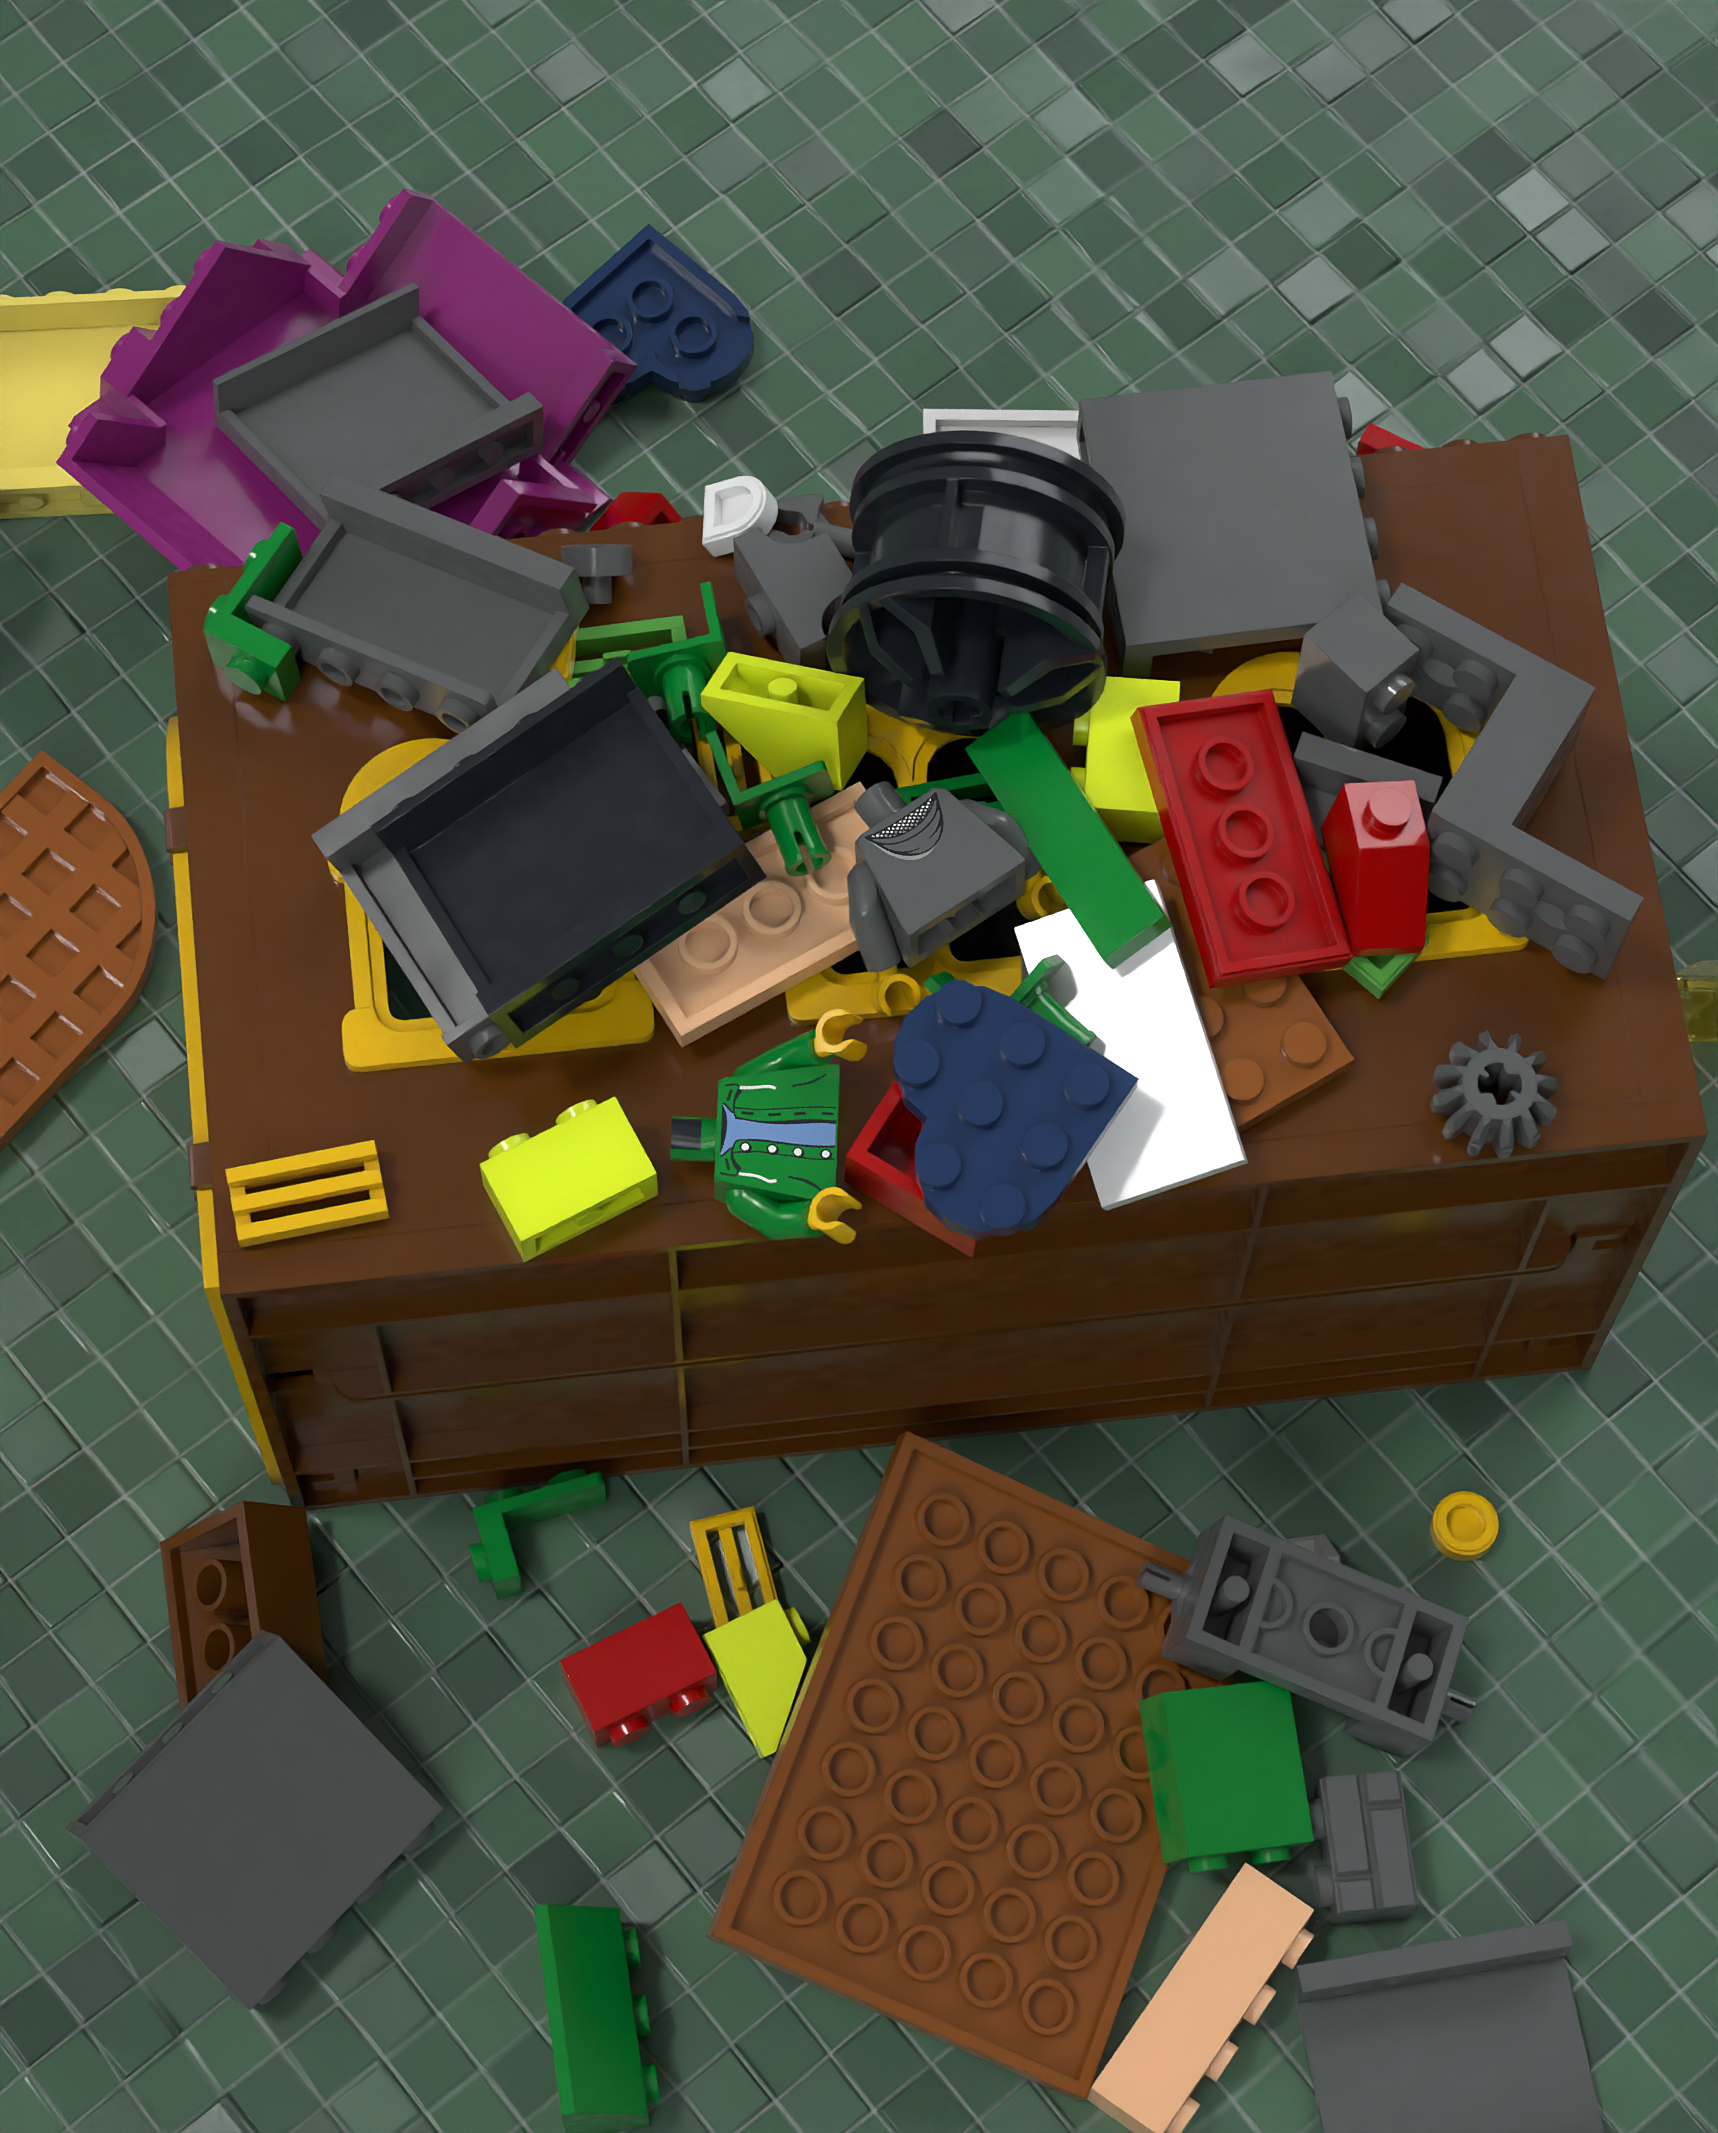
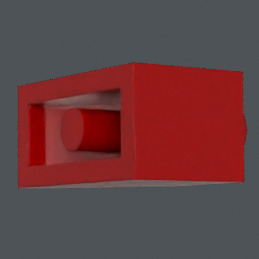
M1415 781L1345 783L1320 830L1339 911L1353 957L1421 953L1425 946L1430 842Z

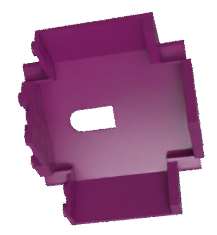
M403 188L400 194L391 198L382 209L379 216L380 224L367 244L360 246L350 257L346 267V275H343L315 250L309 249L302 255H299L287 244L260 238L249 247L216 240L213 246L206 249L196 260L193 267L194 275L181 295L172 300L162 312L160 317L161 325L158 330L133 326L130 332L123 335L115 343L110 353L111 361L100 376V398L73 417L68 425L71 430L66 438L67 446L56 463L180 571H186L194 565L204 563L217 564L222 567L245 565L246 559L254 545L262 539L268 540L281 522L295 528L302 556L304 557L321 531L215 425L212 380L414 282L419 287V315L506 399L512 401L529 392L544 406L543 451L431 507L429 510L504 539L536 537L545 531L561 528L578 532L576 530L614 499L576 469L571 462L638 365L434 197Z

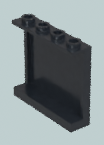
M618 657L599 670L584 675L574 687L539 711L523 717L510 731L476 754L463 758L450 772L415 796L408 797L399 802L389 814L371 825L374 833L398 862L478 991L475 995L484 1010L516 1049L767 877Z

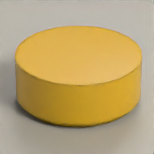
M1467 1491L1452 1493L1441 1500L1430 1522L1431 1538L1437 1549L1445 1556L1457 1561H1472L1485 1555L1492 1547L1499 1529L1498 1516L1492 1504L1481 1495Z

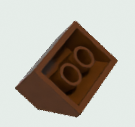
M243 1500L160 1542L180 1712L261 1630L280 1636L329 1687V1674L326 1666L320 1621V1607L317 1599L311 1554L312 1546L309 1538L306 1509L304 1507Z

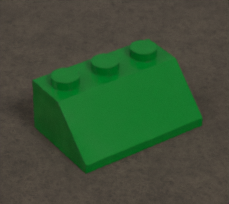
M558 1904L533 1906L560 2110L565 2132L610 2133L650 2126L647 2107L661 2105L655 2063L641 2065L638 2038L651 2036L646 1996L645 1994L631 1995L628 1969L641 1968L636 1926L622 1928L619 1908Z

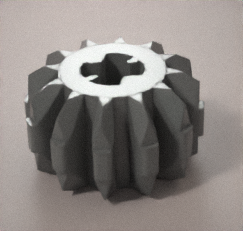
M1488 1030L1479 1033L1475 1041V1049L1461 1041L1456 1042L1448 1053L1451 1064L1438 1065L1433 1074L1432 1082L1441 1091L1434 1094L1431 1099V1112L1451 1116L1442 1129L1445 1139L1456 1138L1463 1132L1471 1136L1467 1144V1153L1470 1157L1477 1156L1485 1142H1491L1494 1153L1500 1160L1510 1157L1514 1141L1523 1147L1531 1149L1538 1143L1541 1137L1538 1126H1550L1556 1116V1107L1547 1099L1556 1094L1559 1088L1558 1078L1538 1074L1546 1061L1544 1051L1533 1052L1526 1058L1518 1054L1522 1045L1519 1033L1510 1035L1504 1048L1497 1047L1494 1037ZM1484 1085L1492 1086L1496 1097H1508L1505 1104L1496 1105L1493 1094L1481 1093Z

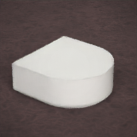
M739 476L705 486L702 545L714 557L734 552L733 538L759 527L767 535L772 529L778 514V505L775 497L760 480L752 476Z

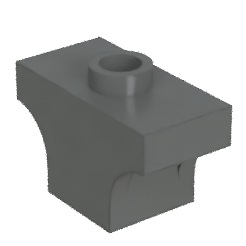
M758 527L733 538L734 577L747 597L744 599L745 609L757 634L761 638L770 635L786 663L826 671V644L830 624L840 608L844 589L852 579L851 570L828 533H822L804 542L788 544L769 538Z

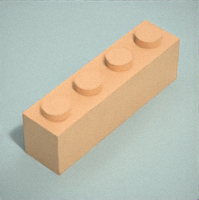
M1245 1862L1091 2087L1087 2100L1133 2133H1183L1200 2107V2104L1193 2100L1191 2095L1203 2077L1206 2075L1214 2082L1218 2081L1239 2047L1229 2041L1232 2034L1243 2018L1255 2026L1277 1993L1275 1989L1267 1985L1281 1963L1293 1969L1315 1935L1306 1930L1305 1927L1314 1909Z

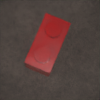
M681 1602L560 1660L562 1678L597 1748L611 1741L614 1747L627 1745L641 1738L650 1730L648 1723L670 1712H673L675 1717L691 1714L705 1706L711 1700L709 1693L718 1689L717 1672Z

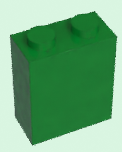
M1267 1681L1163 1692L1138 1701L1163 1864L1187 1861L1189 1874L1230 1868L1228 1856L1250 1853L1252 1866L1292 1860L1291 1847L1314 1842L1290 1691Z

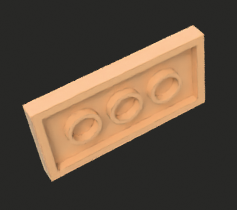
M860 781L811 807L824 843L832 855L827 865L815 871L806 846L802 844L799 846L809 874L797 877L789 876L784 868L785 863L772 830L763 833L745 843V845L767 877L632 969L681 1047L690 1044L859 951L849 923L847 876L853 866L856 865L855 841L862 833L869 830V827L854 809L856 801L866 791Z

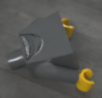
M887 781L871 786L855 803V811L869 827V830L862 833L855 841L856 865L853 866L847 876L849 923L867 971L876 972L877 978L871 985L869 996L875 1010L882 1015L892 1017L891 1009L885 1000V992L893 982L898 981L902 984L909 1005L916 1006L919 1002L921 993L917 982L910 976L899 973L897 964L901 959L909 968H912L1015 900L1018 910L1027 920L1035 921L1047 917V911L1041 907L1038 901V893L1041 887L1047 891L1055 904H1065L1049 877L1043 876L1040 869L1042 867L1028 847V840L1020 825L1007 812L970 799L958 800L944 788H933L907 805Z

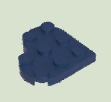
M650 224L646 225L562 302L638 365L611 405L622 402L627 395H632L651 383L660 386L670 393L679 394L687 402H703L712 393H717L737 381L749 365L754 353V336L750 326L749 312L734 293Z
M953 980L946 983L938 992L926 996L905 1016L894 1041L893 1076L902 1093L901 1099L903 1104L924 1124L915 1144L914 1177L923 1194L922 1200L925 1207L946 1228L975 1240H985V1235L1008 1236L1021 1229H1024V1232L1033 1229L1055 1208L1137 1088L1139 1078L1010 996L985 986H974L964 980Z

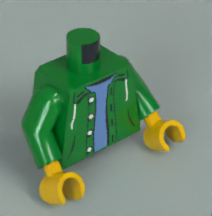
M831 1009L819 1019L816 1029L774 1046L736 1067L731 1077L718 1080L717 1117L672 1116L670 1161L715 1162V1199L726 1203L730 1214L769 1240L782 1241L817 1238L824 1233L842 1244L851 1243L855 1239L856 1231L845 1223L837 1221L842 1212L852 1208L859 1210L862 1204L841 1188L836 1187L840 1064L829 1063L832 1062L834 1055L848 1061H859L865 1056L867 1052V1045L855 1039L842 1042L845 1031L853 1025L861 1024L863 1018L842 1009Z

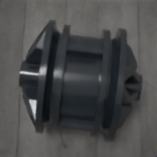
M955 430L927 433L895 442L872 455L861 466L852 483L849 509L853 523L851 538L855 561L852 579L844 589L840 608L834 615L829 628L826 648L827 657L833 672L864 678L866 704L876 710L911 725L960 736L981 737L1010 714L1019 715L1030 712L1045 732L1073 722L1075 718L1078 719L1088 712L1100 699L1106 683L1107 656L1103 647V602L1105 587L1111 578L1114 561L1122 549L1126 528L1124 506L1114 488L1092 467L1062 450L1028 438L997 432Z

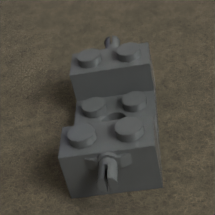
M1224 1515L1199 1534L1190 1564L1182 1574L1155 1564L1149 1559L1143 1563L1139 1571L1141 1576L1136 1580L1137 1587H1143L1172 1600V1620L1160 1656L1219 1681L1224 1680L1237 1670H1241L1348 1715L1343 1733L1402 1758L1433 1742L1441 1714L1456 1719L1462 1724H1467L1472 1717L1474 1710L1471 1708L1476 1706V1698L1449 1688L1469 1621L1468 1617L1228 1515ZM1313 1614L1325 1615L1335 1623L1339 1637L1334 1648L1323 1647L1312 1637L1310 1620Z

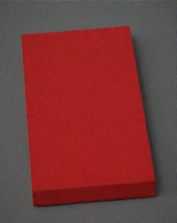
M1272 689L1138 707L1130 717L1210 989L1345 967L1354 957Z

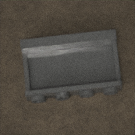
M336 472L333 473L319 493L330 517L325 527L273 602L252 595L244 607L253 626L291 645L295 658L316 666L332 681L343 686H351L355 682L376 691L386 702L400 710L411 711L415 707L432 714L446 727L458 734L546 675L589 610L587 599L574 567Z

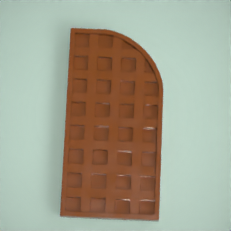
M42 750L0 793V1152L127 1017L138 1001L148 979L155 956L158 936V906L155 886L146 856L137 836L124 816L108 800Z

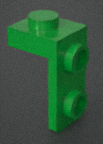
M281 522L268 540L262 539L254 545L246 559L244 573L228 595H220L213 602L207 612L203 632L213 664L223 669L232 682L249 693L258 695L263 690L286 702L301 681L292 646L253 626L244 608L252 595L273 602L303 558L295 528Z
M584 1470L563 1472L552 1477L548 1481L547 1487L523 1493L519 1488L501 1490L486 1497L484 1505L472 1508L480 1542L468 1546L479 1584L492 1580L497 1600L523 1593L519 1570L507 1531L606 1502V1490L601 1472L586 1475Z

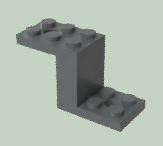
M1401 582L1388 602L1384 616L1419 649L1412 678L1415 682V687L1409 697L1415 696L1441 710L1452 724L1463 730L1481 732L1431 811L1426 826L1430 842L1428 890L1441 899L1450 902L1461 901L1487 916V919L1495 928L1509 936L1517 938L1525 936L1552 952L1554 958L1564 967L1577 973L1585 974L1590 972L1605 981L1620 955L1644 897L1524 832L1527 824L1573 751L1596 687Z

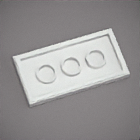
M1155 879L1144 882L1170 920L1159 884ZM1070 909L1015 927L1028 974L1043 958L1058 954L1065 960V964L1048 982L1051 987L1047 993L1089 1031L1092 1030L1097 1035L1096 1039L1089 1046L1090 1048L1139 1078L1137 1088L1087 1159L1101 1207L1107 1211L1247 1164L1248 1161L1173 927L1166 930L1113 970L1102 960Z

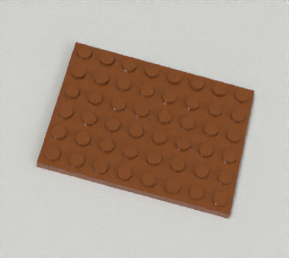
M909 1431L899 1435L705 1938L1074 2100L1087 2099L1169 1865L1163 1864L1138 1701L1163 1692L1232 1685L1236 1674L1234 1672L1224 1680L1219 1681L1160 1656L1172 1620V1600L1143 1587H1137L1136 1580L1141 1576L1139 1571L1147 1559L1179 1574H1182L1187 1569L1190 1561Z

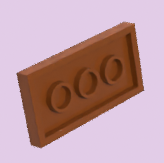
M1165 837L1128 857L1144 882L1155 879L1159 884L1239 1134L1352 1068L1355 1059L1299 975L1210 989Z

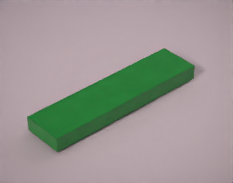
M1030 712L1019 715L1010 714L965 748L1004 810L1011 814L1020 825L1028 840V847L1102 960L1112 970L1173 926Z

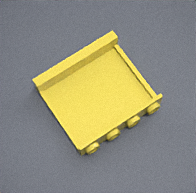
M176 285L165 290L132 291L116 288L105 293L75 295L69 292L56 291L45 296L15 298L0 294V519L113 513L62 469L56 461L67 446L66 438L71 430L68 425L73 417L100 398V376L111 361L110 353L115 343L123 335L130 332L133 326L158 330L161 325L160 317L162 312L172 300L181 295L186 287L185 285Z

